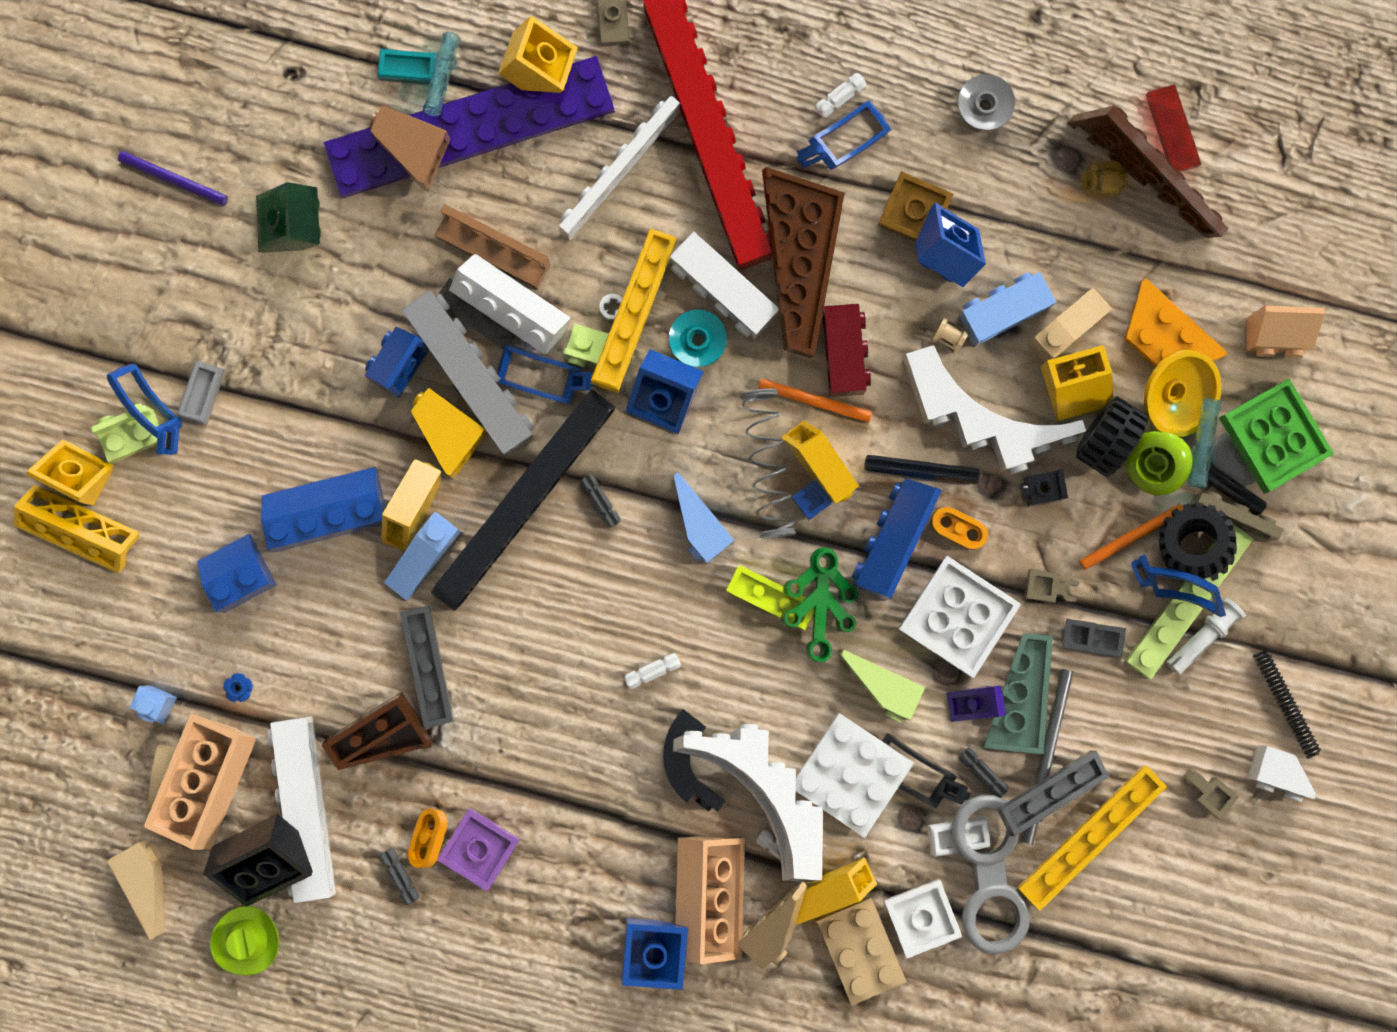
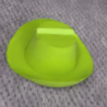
M1151 431L1143 433L1138 444L1124 462L1127 475L1140 490L1150 495L1161 496L1175 492L1186 482L1192 470L1193 458L1189 446L1180 437L1167 432Z
M241 906L227 912L215 925L210 938V950L215 962L222 969L236 975L249 976L263 972L274 962L279 948V934L275 923L266 912L254 906Z

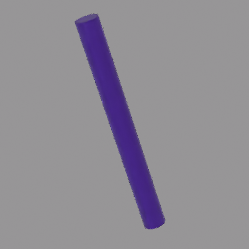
M121 151L118 156V161L221 206H225L228 196L127 152Z

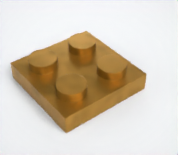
M901 171L877 226L916 242L931 206L937 203L943 208L948 209L954 193Z

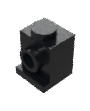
M1063 469L1022 478L1023 483L1020 484V493L1022 500H1027L1028 507L1059 502L1068 498ZM1041 483L1047 484V493L1041 492L1039 488Z

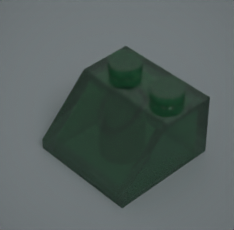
M286 182L256 196L258 252L301 251L320 244L321 229L319 227L318 212L320 202L317 187Z

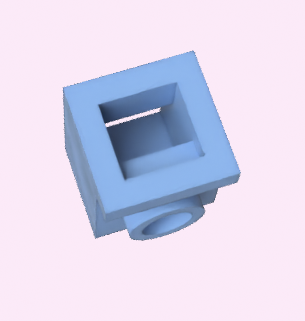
M139 686L129 708L137 711L136 716L140 719L152 723L156 721L165 724L177 697L153 686Z

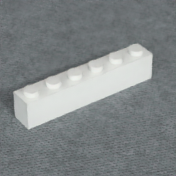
M305 717L270 723L271 729H268L267 737L269 746L274 748L275 759L271 761V768L274 777L277 776L279 788L275 790L276 803L278 806H281L283 819L299 831L313 870L312 876L287 887L288 894L293 896L294 903L330 898L336 894L313 718Z

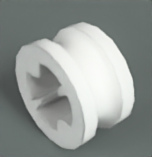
M617 294L604 296L599 305L602 316L607 320L614 321L618 310L615 311L614 315L608 314V309L604 310V306L609 305L611 300H616V304L619 305L623 298Z

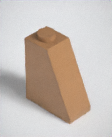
M381 105L379 112H375L371 118L370 132L375 140L423 190L429 191L450 142L447 131Z

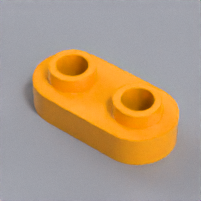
M940 508L931 518V526L936 534L965 549L976 550L987 542L988 530L982 522L954 508ZM943 517H947L950 520L948 528L941 525L940 521ZM969 530H973L977 535L974 541L967 538Z
M429 808L422 811L419 815L408 849V860L413 867L427 869L432 867L437 861L447 829V817L443 811Z

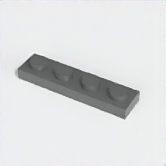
M426 606L400 612L424 728L454 722L431 607Z
M1090 750L997 808V811L1010 836H1017L1110 776L1097 751Z

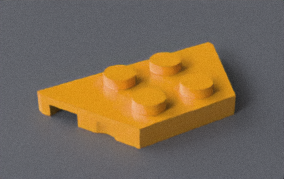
M1144 278L1140 282L1138 296L1132 308L1129 326H1127L1124 340L1153 367H1156L1170 354L1181 350L1201 352L1213 361L1221 359L1228 354L1226 350L1149 280Z

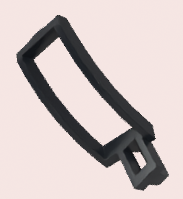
M886 734L882 740L886 745L889 746L892 742L918 761L944 775L930 798L903 782L898 788L934 808L938 807L944 797L958 804H963L964 800L969 799L971 793L967 792L968 787L956 782L955 779L957 777L952 772L925 758L891 734Z

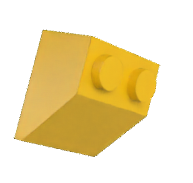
M531 15L513 31L498 75L521 90L561 93L564 90L578 47Z

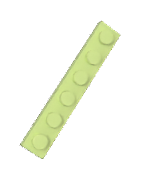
M1233 524V528L1236 534L1237 554L1234 555L1235 561L1233 565H1228V572L1224 575L1221 572L1218 573L1217 580L1212 581L1211 577L1205 578V580L1217 587L1221 585L1254 539L1235 524ZM1215 539L1209 545L1204 554L1209 552L1214 547L1216 543ZM1183 581L1176 590L1210 600L1212 597L1210 592L1186 581ZM1171 598L1125 662L1147 679H1152L1203 608L1186 601Z

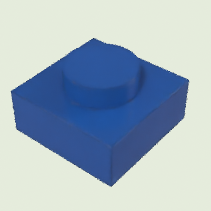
M813 480L791 497L808 521L833 503L816 480Z

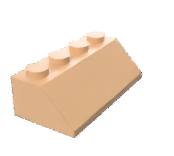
M190 714L144 827L192 850H211L257 737L234 727Z
M707 836L678 838L675 924L688 927L685 962L701 965L742 959V949L737 943L743 936L745 838Z

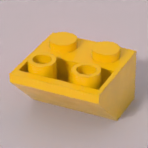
M1104 345L1047 360L1040 367L1057 422L1101 410L1113 399L1112 370Z

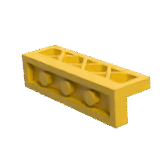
M33 485L14 505V527L116 573H120L126 566V553L139 539L138 531L36 485ZM35 497L47 501L48 505L37 507L30 504V502ZM69 511L74 514V517L63 519L57 516L56 512ZM93 522L100 525L101 529L90 531L83 528L82 524ZM120 534L127 537V539L121 545L110 540L109 536Z

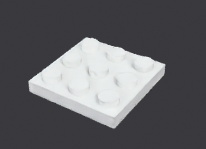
M945 556L898 630L969 677L974 678L1021 604L958 562Z
M839 713L796 777L795 791L818 807H823L824 811L865 838L914 763Z

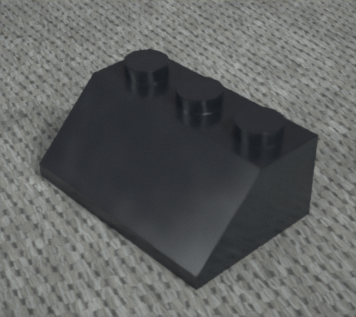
M276 814L212 846L203 875L247 907L312 876L313 870L299 831L280 815Z

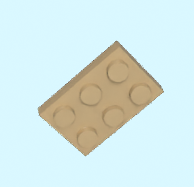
M871 897L816 919L851 1005H855L907 982Z

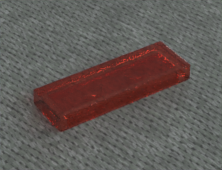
M1175 84L1148 92L1145 96L1168 164L1180 172L1198 168L1202 163Z

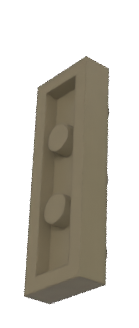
M1205 491V493L1201 492L1193 496L1190 506L1196 507V503H1203V508H1208L1209 504L1216 507L1217 513L1222 510L1226 514L1227 520L1230 519L1240 529L1269 542L1279 540L1284 528L1275 525L1276 520L1265 515L1257 517L1248 513L1250 509L1238 503L1228 504L1222 501L1223 497L1215 492Z

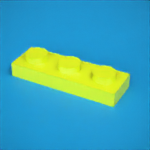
M738 565L726 589V592L780 619L784 611L793 610L805 599L803 596L797 598L787 597L783 592V586L741 565ZM814 607L801 618V622L797 626L798 628L806 630L814 613ZM792 613L788 615V622L792 624L795 620Z

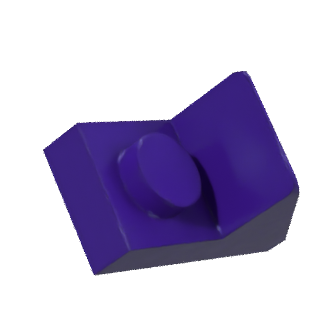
M1001 685L946 693L951 722L1006 715Z

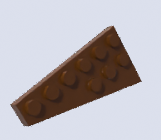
M1110 106L1075 114L1067 122L1074 130L1079 126L1088 133L1087 141L1092 145H1098L1110 151L1108 153L1109 159L1143 187L1149 183L1159 192L1157 198L1164 204L1167 202L1172 206H1177L1180 209L1178 212L1179 216L1205 238L1222 237L1229 229L1222 222V216L1217 211L1209 208L1203 201L1204 197L1202 194L1192 189L1185 182L1184 175L1168 164L1164 153L1154 148L1147 141L1146 134L1142 130L1135 128L1128 121L1127 114L1121 108Z
M765 167L762 170L783 348L784 351L812 358L815 356L845 192Z

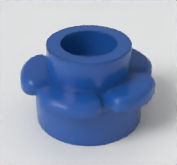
M233 674L231 678L226 679L224 682L225 696L231 702L246 701L253 689L252 681L246 678L244 674ZM237 685L240 686V690H239V691H236V689H235V687H236Z

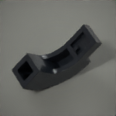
M682 709L671 724L664 743L663 759L668 780L675 792L686 803L695 794L698 796L695 801L709 812L712 808L718 812L725 803V800L697 779L690 766L689 754L673 751L674 739L683 736L685 731L703 732L706 729L703 723L685 709Z

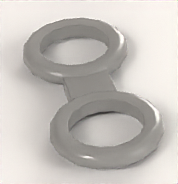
M979 795L968 799L958 809L952 821V838L955 848L965 860L972 863L976 890L969 897L963 909L962 926L970 943L976 949L986 954H1003L1015 949L1024 940L1030 922V912L1026 900L1018 890L1007 885L1004 859L1013 852L1018 842L1019 834L1017 836H1010L1006 829V835L1002 844L988 853L974 851L968 845L965 837V825L969 817L976 810L984 807L997 809L1007 803V801L995 795ZM994 896L1006 897L1012 902L1017 913L1015 927L1005 939L987 941L977 931L975 924L976 913L980 905L987 899Z

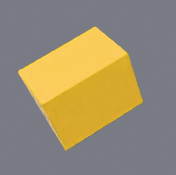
M61 440L27 471V476L78 502L94 506L113 471L114 465L65 440Z

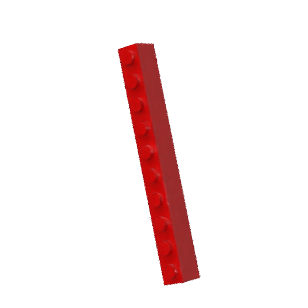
M643 0V10L675 98L680 102L683 120L738 271L769 261L772 257L770 234H765L762 226L765 223V217L761 207H755L752 197L756 196L751 180L746 181L743 170H746V166L741 153L736 154L733 144L736 143V138L732 127L726 128L723 119L727 117L723 102L721 100L717 101L714 95L717 87L713 75H707L704 65H707V59L703 48L698 49L694 39H697L698 36L694 23H688L685 15L688 12L686 1Z

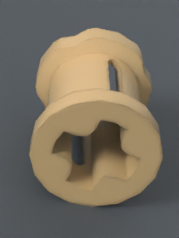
M943 318L931 341L934 343L939 341L952 348L953 352L957 354L969 332L967 330L961 331L950 325L948 320Z

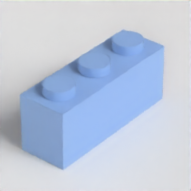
M1027 272L1014 280L1015 285L1007 289L1004 285L999 286L988 293L989 298L981 302L979 298H976L963 306L964 310L959 315V319L965 330L969 332L968 336L974 347L1050 309L1056 303L1041 272L1032 276L1030 272Z

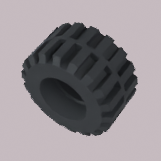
M1114 397L1102 408L1078 445L1076 458L1105 477H1109L1123 465L1138 444L1147 427L1148 415L1122 398Z
M1196 503V507L1190 508V504H1185L1182 511L1176 508L1172 511V518L1167 516L1163 521L1164 527H1160L1159 547L1166 568L1187 572L1203 579L1211 577L1212 581L1217 580L1218 573L1221 572L1224 575L1228 572V565H1233L1235 561L1234 555L1237 554L1236 534L1232 521L1230 519L1227 520L1226 514L1222 510L1217 513L1216 507L1210 504L1208 508H1203V503ZM1193 532L1208 533L1216 540L1214 547L1202 555H1191L1184 552L1180 548V543L1185 536Z

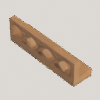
M444 204L441 210L444 218L435 233L437 239L470 256L477 254L503 273L538 290L551 265L548 256Z

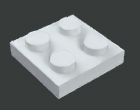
M940 879L884 900L906 958L913 957L962 937Z

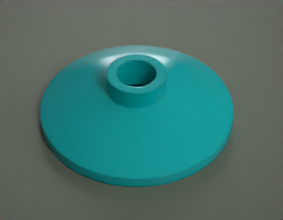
M700 309L690 310L681 314L673 322L669 332V345L672 353L680 362L692 367H705L717 361L723 354L727 343L726 329L721 320L713 313ZM695 336H701L703 343L695 345L692 339Z

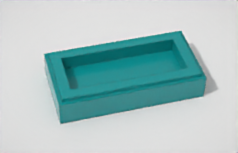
M380 49L377 77L379 80L436 84L438 55L437 53Z

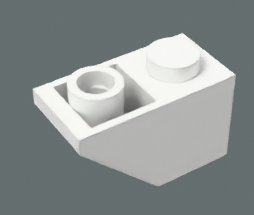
M1257 745L1247 779L1256 781V787L1274 793L1275 788L1285 791L1284 797L1302 802L1303 797L1315 798L1316 793L1296 755L1269 746Z

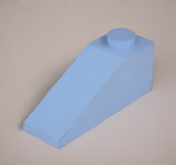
M677 472L674 475V482L687 539L691 545L688 551L698 563L704 560L708 564L734 542V539Z
M434 512L416 534L384 583L408 601L463 532L440 514Z

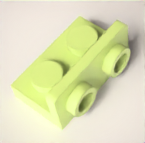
M574 323L567 348H564V358L569 359L568 364L584 368L585 365L596 368L609 334Z
M142 404L134 405L154 426H159L153 409L145 405L142 406ZM126 409L124 414L116 417L114 415L103 417L97 421V425L90 427L92 434L98 436L109 463H115L157 445V438L142 427Z

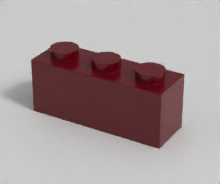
M859 304L824 306L822 318L829 397L864 395L867 386H871L870 369H865L864 358H868L867 340H862L861 330L866 329L865 312H860Z

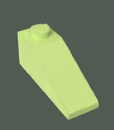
M841 650L839 656L877 704L887 710L885 716L900 723L903 718L911 720L925 687L846 650Z

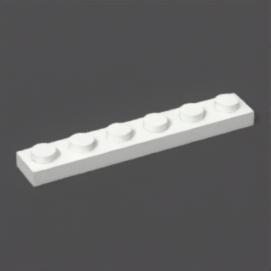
M670 96L666 102L662 100L657 104L652 112L654 116L647 124L643 122L634 132L635 138L629 145L625 143L620 147L615 155L617 159L610 167L608 165L603 167L597 175L598 181L592 188L587 187L578 198L580 202L573 210L569 208L562 215L559 221L561 223L559 225L561 234L569 240L573 238L680 113V102Z

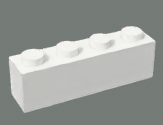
M694 231L670 256V264L673 265L671 270L680 279L683 280L686 277L693 283L692 289L701 298L705 299L708 297L714 302L713 308L722 317L727 318L729 316L737 323L735 328L744 337L747 338L750 335L755 340L778 316L779 308Z
M474 254L457 269L449 291L544 355L562 338L571 319L477 254Z

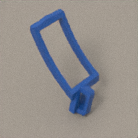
M868 100L837 123L814 135L808 141L811 145L796 151L798 154L796 159L803 168L823 160L827 167L833 170L872 146L887 135L892 128L886 122L881 112ZM868 108L884 130L854 151L837 160L821 139ZM815 155H819L811 160H807Z
M505 344L497 372L501 379L498 382L566 404H571L574 391H590L591 386H596L591 384V372H580L581 368ZM512 352L570 369L562 397L506 380L505 376Z
M129 364L107 374V380L126 410L142 427L157 438L156 454L176 455L178 452L179 428L182 427V421L152 391L137 365ZM131 372L142 392L169 421L157 427L154 426L134 406L117 378Z
M1145 554L1139 556V559L1131 563L1140 587L1152 586L1156 597L1186 601L1198 605L1219 617L1226 616L1219 589L1211 582L1179 570L1150 567ZM1139 567H1142L1146 576L1143 580L1137 570ZM1155 576L1175 578L1192 583L1210 592L1213 602L1185 592L1158 589Z

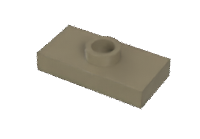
M598 0L602 47L630 44L626 0Z

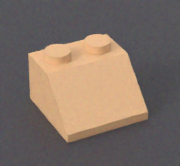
M1264 306L1247 317L1246 352H1256L1258 357H1271L1275 353H1285L1287 358L1303 357L1305 353L1315 347L1325 315V308Z

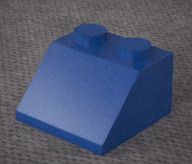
M934 203L916 241L918 261L924 268L933 269L941 274L946 281L955 282L964 287L986 265L980 231L939 204Z
M395 327L392 332L388 331L382 339V349L377 357L372 356L365 367L367 371L365 377L400 398L428 354L429 348L421 338Z
M650 349L639 368L625 412L679 434L704 371Z
M247 534L197 561L202 587L215 612L226 613L277 586L251 534Z
M626 918L621 974L622 985L683 990L688 927L658 920Z

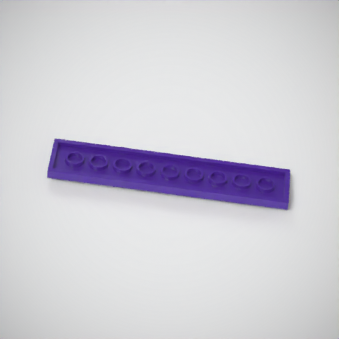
M594 56L572 63L564 90L561 93L521 90L512 83L409 116L447 131L450 142L439 165V168L605 116L614 113L615 110L598 58ZM370 128L324 142L342 199L410 177L375 140L370 132Z

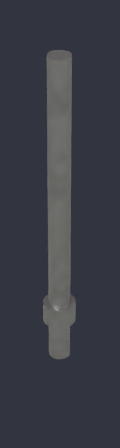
M1062 669L1044 743V754L1041 756L1035 785L1050 775L1074 671ZM1038 822L1023 832L1021 842L1033 845Z

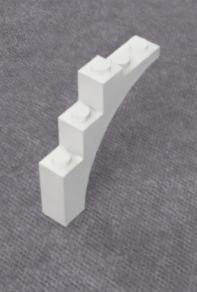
M934 345L907 353L903 358L924 424L933 422L934 426H938L951 421L949 416H952L963 448L971 446L972 450H977L988 446V440H991L1001 472L1010 470L1012 475L1028 469L1027 464L1034 461L1032 450L1037 455L1052 450L1051 444L1060 441L1063 446L1079 441L1078 436L1086 432L1083 420L1062 425H1033L1013 421L989 411L971 399L955 383L943 366Z
M743 724L740 725V729L730 732V735L712 734V737H702V732L685 731L683 736L674 739V752L695 755L718 765L736 777L752 793L764 810L774 831L781 857L782 881L815 882L822 880L823 807H814L811 801H795L796 769L785 768V763H768L769 731L758 730V725Z

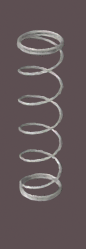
M758 389L741 395L743 400L742 406L746 410L775 414L751 424L746 429V434L756 439L779 441L751 454L749 460L761 466L784 468L759 478L753 483V488L764 493L788 495L770 502L756 511V515L763 519L791 522L775 530L760 532V539L780 538L796 534L795 528H788L795 524L793 520L767 517L759 514L760 510L786 500L792 495L787 492L769 491L755 487L756 483L784 472L788 467L752 460V457L757 453L782 444L784 440L755 436L748 433V430L759 423L780 416L781 413L751 409L745 406V402L777 397V389Z

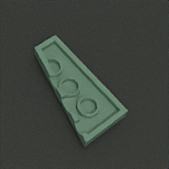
M1022 634L1002 692L1006 715L993 718L983 748L1044 754L1053 636Z

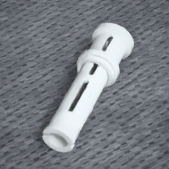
M1225 598L1223 600L1226 616L1208 615L1204 621L1205 625L1166 662L1173 671L1176 670L1178 675H1181L1218 637H1226L1228 635L1227 630L1238 619L1243 620L1246 617L1244 611L1231 599Z

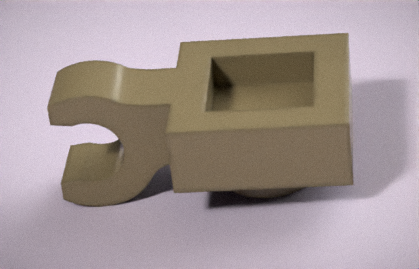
M1191 769L1182 777L1189 785L1199 791L1194 799L1216 819L1221 820L1239 798L1217 777H1212L1208 782L1201 774L1195 770L1193 772Z

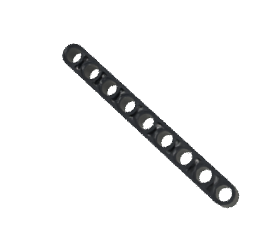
M593 389L585 395L439 579L431 591L432 595L453 611H456L612 415L616 408L612 403Z

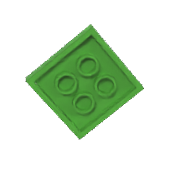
M1290 378L1219 417L1263 494L1274 490L1334 454Z

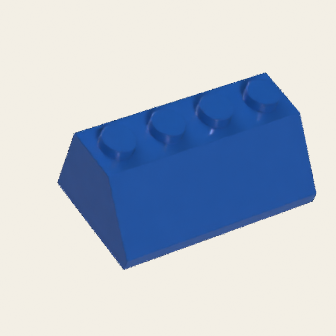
M373 467L262 495L261 523L268 550L279 552L382 526V514L386 509L377 468Z
M906 478L901 484L895 483L889 495V499L893 500L888 511L882 510L876 525L880 526L876 537L870 536L864 548L868 555L864 563H857L851 578L855 579L854 587L883 601L892 598L942 490Z

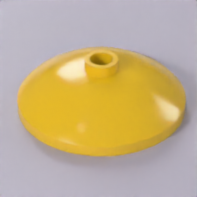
M1181 350L1170 354L1155 367L1145 388L1144 407L1148 420L1156 430L1184 437L1197 432L1207 424L1215 413L1221 396L1222 383L1216 364L1211 358L1201 352Z

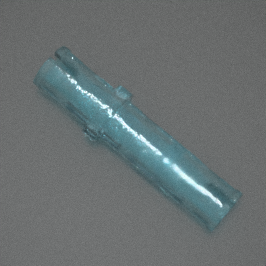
M453 32L443 33L440 49L434 56V71L426 101L423 105V111L431 116L441 115L452 70L456 67L457 60L455 57L460 37Z
M1212 398L1202 399L1194 451L1191 452L1193 465L1187 483L1188 486L1207 488L1210 464L1214 462V455L1212 453L1222 403L1220 400Z

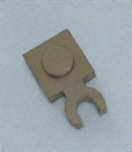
M1029 569L1024 598L1056 603V597L1059 595L1066 602L1077 601V597L1069 596L1066 590L1069 585L1079 586L1080 582L1070 579L1061 583L1059 582V573Z

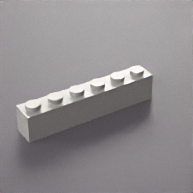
M429 290L403 308L402 312L503 455L506 456L534 437L530 432L534 426L525 413L519 416L513 406L517 402L507 389L502 392L497 382L501 379L490 365L485 368L480 361V358L484 355L476 343L473 341L468 344L463 337V334L467 331L459 319L451 320L446 312L450 307L442 295L438 294L435 297L432 291Z

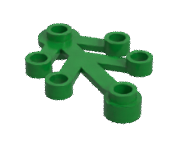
M822 547L816 549L811 554L809 560L810 567L797 579L789 580L783 586V592L787 597L797 598L802 595L803 588L816 578V589L793 610H786L781 615V622L784 626L797 627L801 622V618L814 607L812 640L806 646V655L813 662H826L832 655V646L825 640L827 609L836 619V627L839 631L851 632L856 627L855 618L846 613L828 590L829 579L839 589L838 598L843 603L856 601L858 591L854 586L849 585L838 571L839 561L836 553L830 548ZM821 557L826 559V566L824 568L819 564ZM791 584H795L797 587L795 594L790 592ZM846 589L851 591L850 599L845 597ZM790 613H792L795 617V620L792 624H790L787 619ZM845 618L849 620V627L847 629L842 624ZM815 645H818L820 648V653L817 656L813 653Z

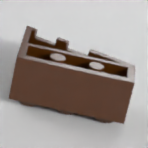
M400 692L326 738L322 747L337 770L393 755L398 756L406 752L430 748L434 740L426 728H424L423 723L403 692Z

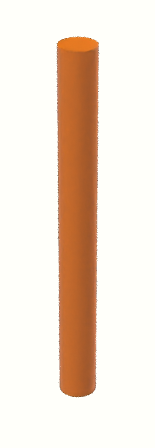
M761 378L758 389H777L779 396L869 423L871 419V411Z
M1180 503L1080 559L1081 567L1083 570H1087L1164 526L1163 521L1167 516L1172 518L1173 510L1177 508L1179 511L1184 510L1183 506Z

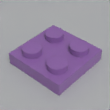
M469 808L437 860L488 892L520 841V838L472 808Z

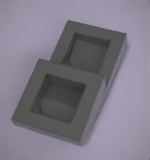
M1066 618L1062 648L1122 658L1126 628Z

